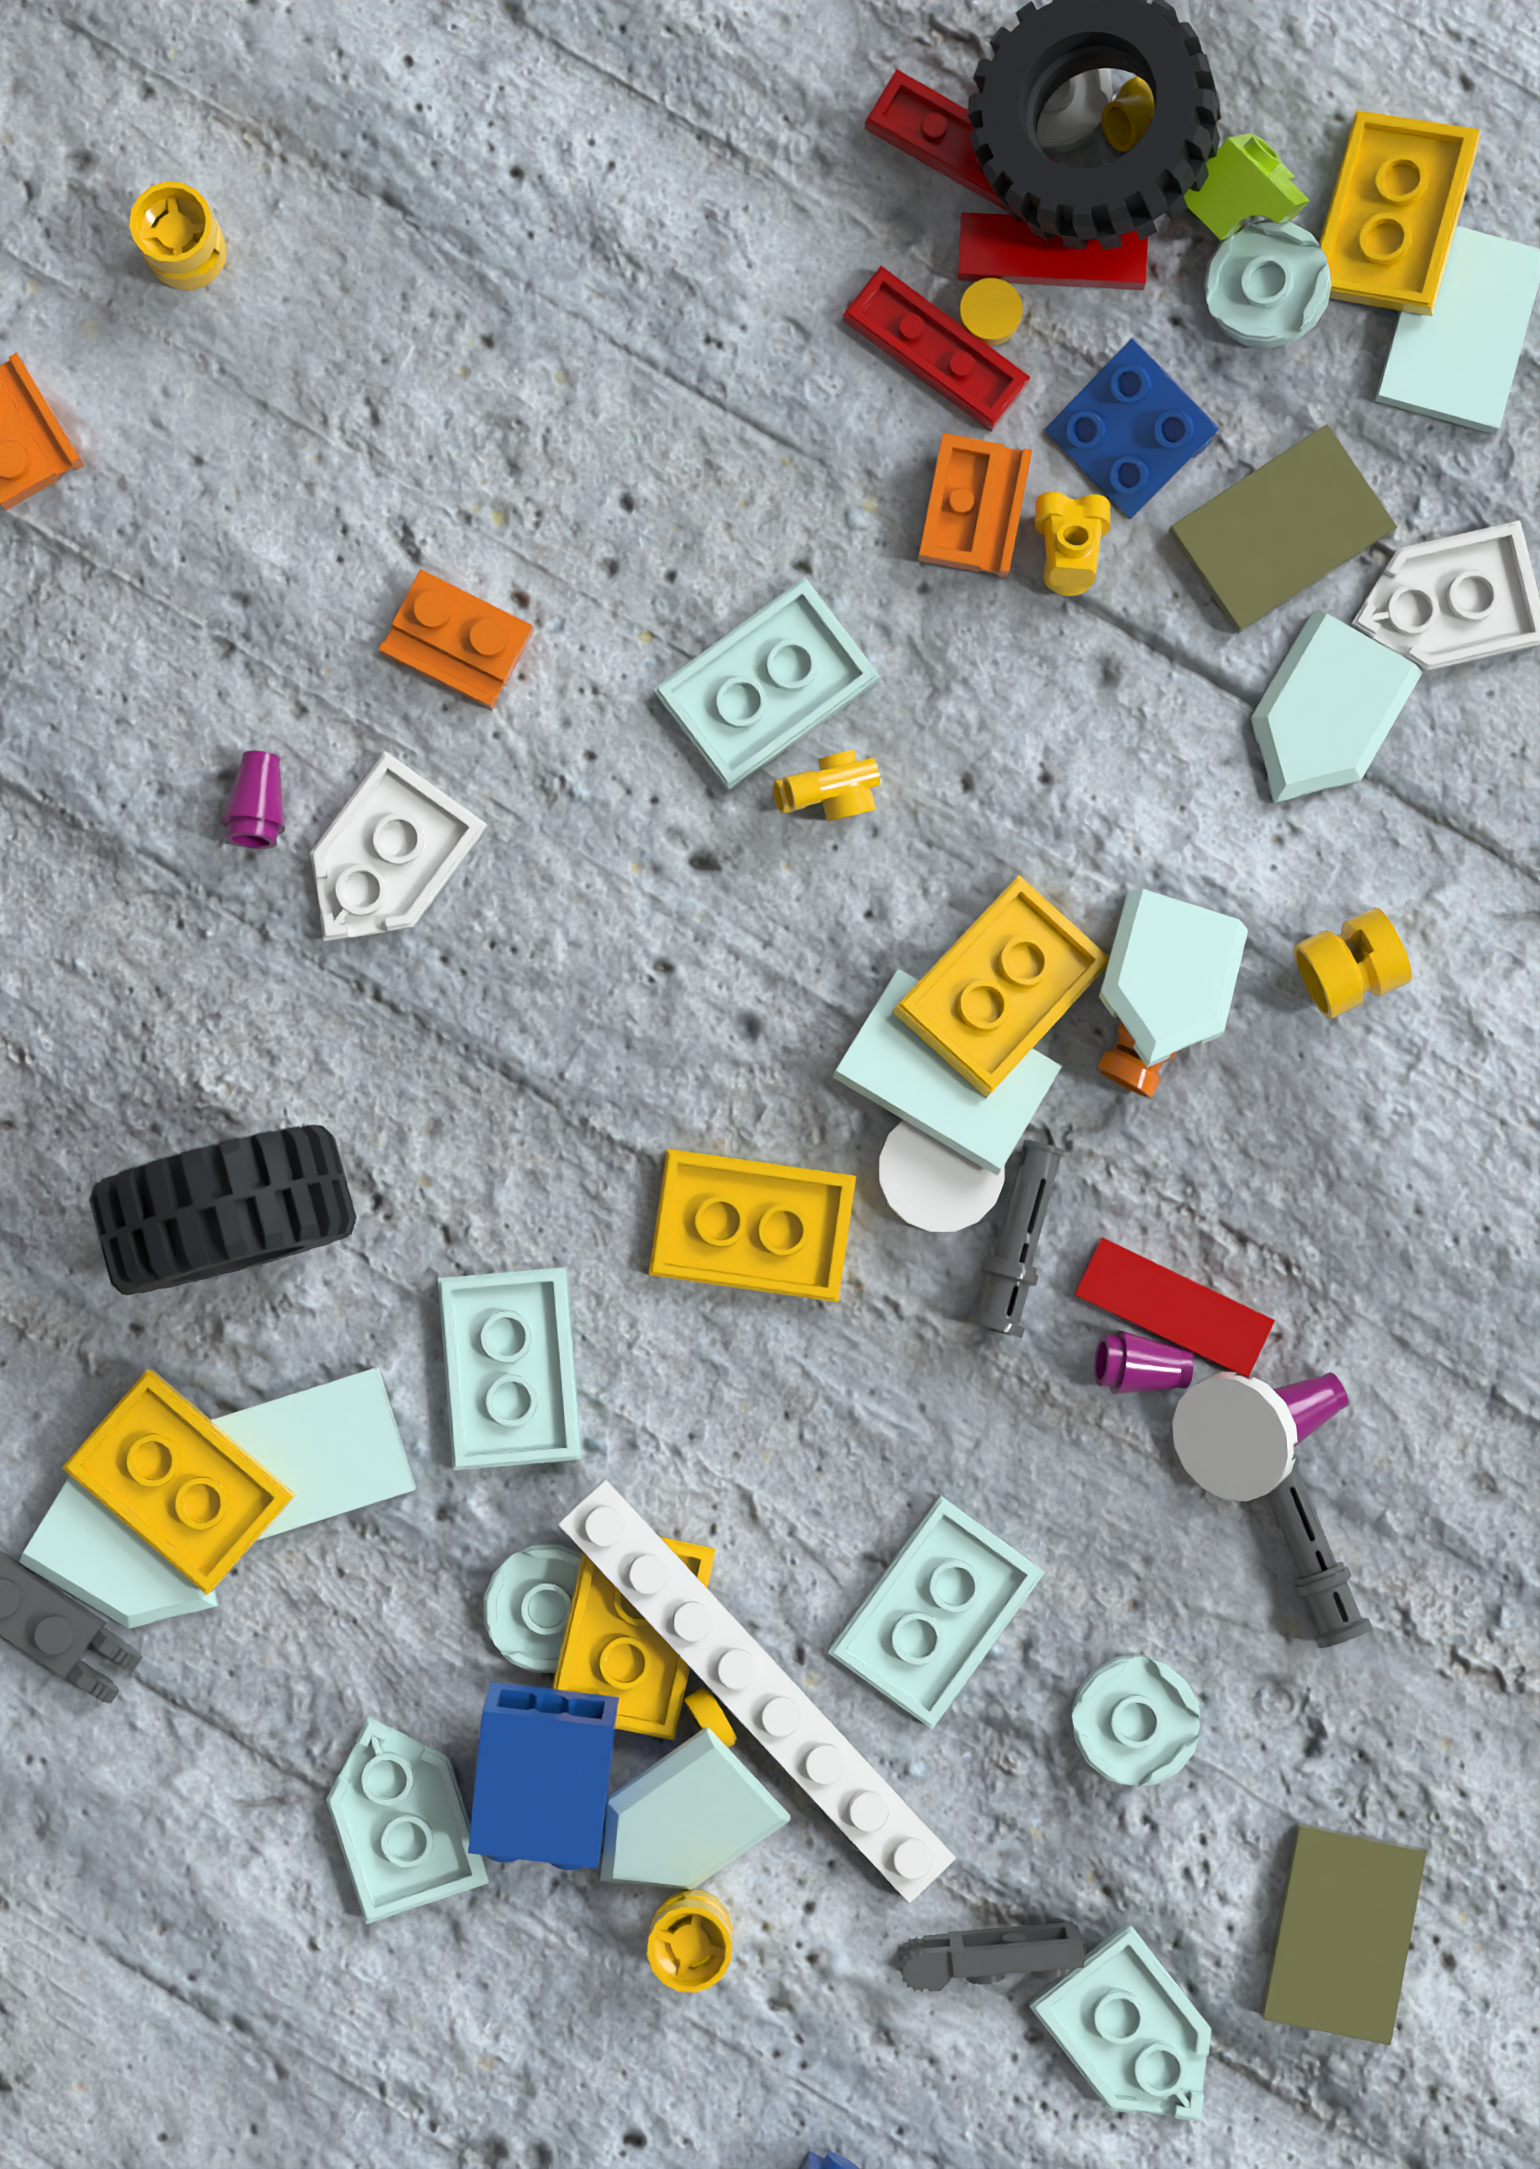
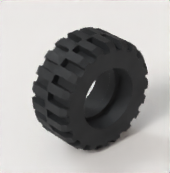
M1052 0L1051 3L1038 10L1033 2L1030 1L1015 12L1020 23L1011 32L1005 27L1001 26L989 42L995 54L993 60L979 59L973 75V80L979 89V93L969 96L968 118L974 127L970 138L974 153L982 166V171L1008 213L1017 222H1027L1033 234L1048 242L1057 235L1062 238L1066 247L1085 250L1088 239H1098L1102 249L1105 250L1122 247L1121 235L1136 230L1141 241L1157 232L1153 221L1166 213L1174 221L1187 208L1184 195L1189 189L1200 192L1209 176L1206 166L1207 158L1216 157L1220 140L1217 121L1221 119L1219 98L1207 54L1203 53L1199 37L1188 22L1179 23L1175 8L1164 0H1153L1151 4L1147 3L1146 0ZM1110 68L1132 73L1148 84L1153 94L1155 105L1152 120L1140 141L1122 157L1097 167L1075 168L1049 159L1042 151L1036 133L1040 115L1052 94L1066 81L1090 70Z
M322 1125L295 1126L277 1131L257 1133L147 1162V1164L131 1167L120 1171L119 1174L101 1179L100 1182L94 1184L89 1198L110 1283L122 1295L146 1293L209 1279L322 1247L351 1235L357 1219L335 1136Z

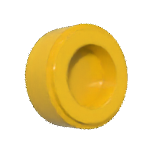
M997 278L981 279L973 283L962 297L959 308L960 325L987 345H1000L1008 341L1018 330L1023 312L1022 300L1017 290L1008 282Z
M701 1688L683 1699L699 1731L708 1726L727 1748L736 1744L735 1740L737 1738L728 1720L708 1689Z

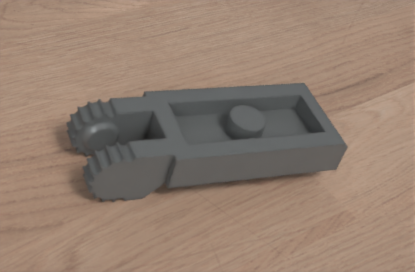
M0 1551V1635L63 1679L69 1677L75 1685L90 1693L91 1696L111 1704L119 1693V1689L110 1678L82 1661V1658L93 1644L98 1651L106 1655L115 1664L134 1670L142 1659L140 1652L104 1626L107 1622L5 1552Z
M1073 1922L953 1931L947 1934L923 1935L922 1939L916 1936L915 1939L909 1938L907 1943H903L899 1956L902 1981L907 1983V1988L911 1987L914 1991L920 1990L921 1992L924 1989H928L929 1992L942 1991L952 1978L966 1977L969 1983L992 1984L1003 1980L1005 1974L1031 1972V1975L1035 1978L1055 1979L1069 1974V1969L1084 1968L1083 1945L1077 1924L1074 1925Z

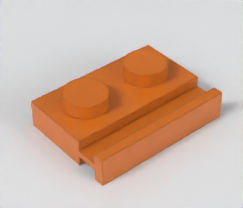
M17 352L9 356V361L0 365V505L5 510L12 508L60 480L59 476L73 468L77 470L84 466Z
M942 433L918 561L974 572L996 573L999 577L1007 578L1032 450L1025 448L1023 450L1004 447L1005 444Z
M420 569L391 624L392 628L385 641H382L378 650L385 657L493 711L497 703L496 700L512 675L534 632L533 625Z

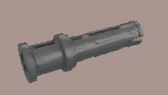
M1024 1140V1148L1008 1201L995 1256L988 1255L987 1261H983L981 1271L986 1274L977 1311L969 1313L967 1320L968 1324L1018 1338L1023 1337L1025 1330L1020 1325V1320L1029 1287L1036 1286L1039 1278L1036 1274L1037 1268L1033 1267L1032 1264L1047 1214L1061 1157L1064 1154V1150L1032 1140Z
M1295 1461L1291 1473L1267 1495L1300 1575L1295 1579L1296 1585L1294 1589L1297 1596L1305 1597L1319 1634L1314 1638L1317 1647L1326 1648L1365 1634L1373 1627L1369 1618H1364L1360 1615L1347 1582L1352 1576L1347 1566H1344L1343 1562L1335 1561L1318 1519L1316 1509L1312 1504Z

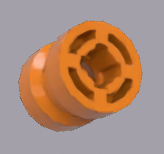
M1121 1022L1117 1029L1119 1040L1115 1048L1105 1051L1096 1070L1125 1089L1151 1099L1161 1082L1158 1074L1164 1062L1173 1060L1176 1052L1171 1053L1169 1059L1147 1068L1133 1048L1135 1044L1134 1039Z

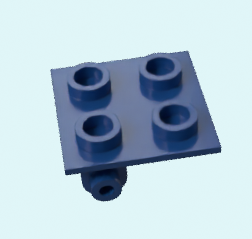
M1131 338L1044 430L1129 519H1132L1191 458L1195 459L1212 442L1211 438L1221 428L1134 338Z

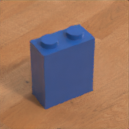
M490 1682L481 1717L468 1853L485 1855L497 1862H513L520 1859L550 1863L552 1866L562 1870H577L582 1867L598 1869L604 1837L619 1697Z

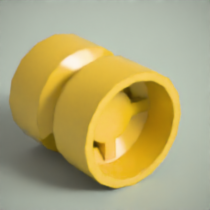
M170 181L152 185L138 196L131 209L129 227L136 246L157 278L162 283L179 290H194L204 287L219 275L226 262L227 245L223 232L203 196L196 189L182 182Z
M1374 907L1344 921L1341 934L1339 935L1325 930L1294 944L1293 947L1294 959L1303 983L1318 1010L1329 1020L1362 1005L1364 993L1366 992L1380 997L1410 983L1412 980V968L1403 943L1393 924L1380 908Z
M702 1889L680 1890L671 1893L658 1905L651 1919L647 1957L652 1972L664 1985L678 1992L696 1993L711 1988L724 1977L731 1962L733 1923L728 1909L718 1897Z

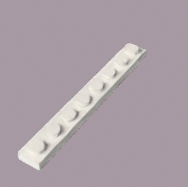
M605 1478L557 1522L566 1534L909 1904L956 1859L947 1847Z

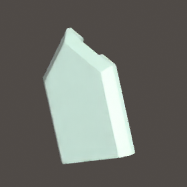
M1313 610L1250 718L1256 742L1259 743L1267 771V782L1273 804L1328 788H1336L1359 782L1423 672L1418 666L1333 616Z
M1139 889L1128 892L1125 897L1099 998L1112 1017L1118 1016L1135 1041L1133 1048L1148 1068L1169 1059L1173 1052L1195 1043L1201 1045L1222 1036L1248 930L1239 919L1146 889Z
M71 1475L26 1546L19 1561L22 1565L128 1629L218 1606L215 1589L211 1594L206 1595Z
M369 1716L326 1799L365 1924L490 1882L482 1855L468 1853L471 1821L450 1757Z
M707 1726L608 1797L600 1881L692 1890L787 1824L791 1816Z
M1127 1924L1117 1929L1084 1956V1968L1069 1969V1974L1053 1980L1036 1994L1029 2003V2007L1110 2111L1134 2114L1138 2111L1174 2116L1175 2119L1201 2122L1204 2099L1203 2085L1206 2058L1209 2055L1211 2028L1131 1924Z

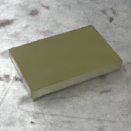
M1326 424L1171 525L1168 532L1234 630L1239 634L1392 534L1397 529V525L1329 425Z
M1296 1822L1260 2015L1264 2020L1391 2045L1427 1854L1423 1848Z

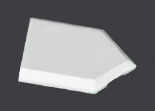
M1515 521L1398 548L1352 621L1351 626L1415 663L1425 671L1539 646L1540 598L1521 522Z
M385 751L310 852L313 875L316 880L324 942L414 928L488 825Z

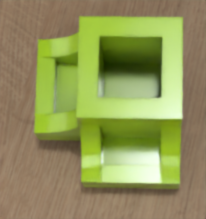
M1252 133L1228 137L1218 148L1216 157L1210 158L1206 162L1209 176L1200 192L1189 189L1184 195L1187 207L1220 240L1229 238L1233 233L1236 235L1255 216L1267 217L1277 224L1293 220L1310 201L1291 182L1295 176L1281 163V158L1275 150L1263 139Z

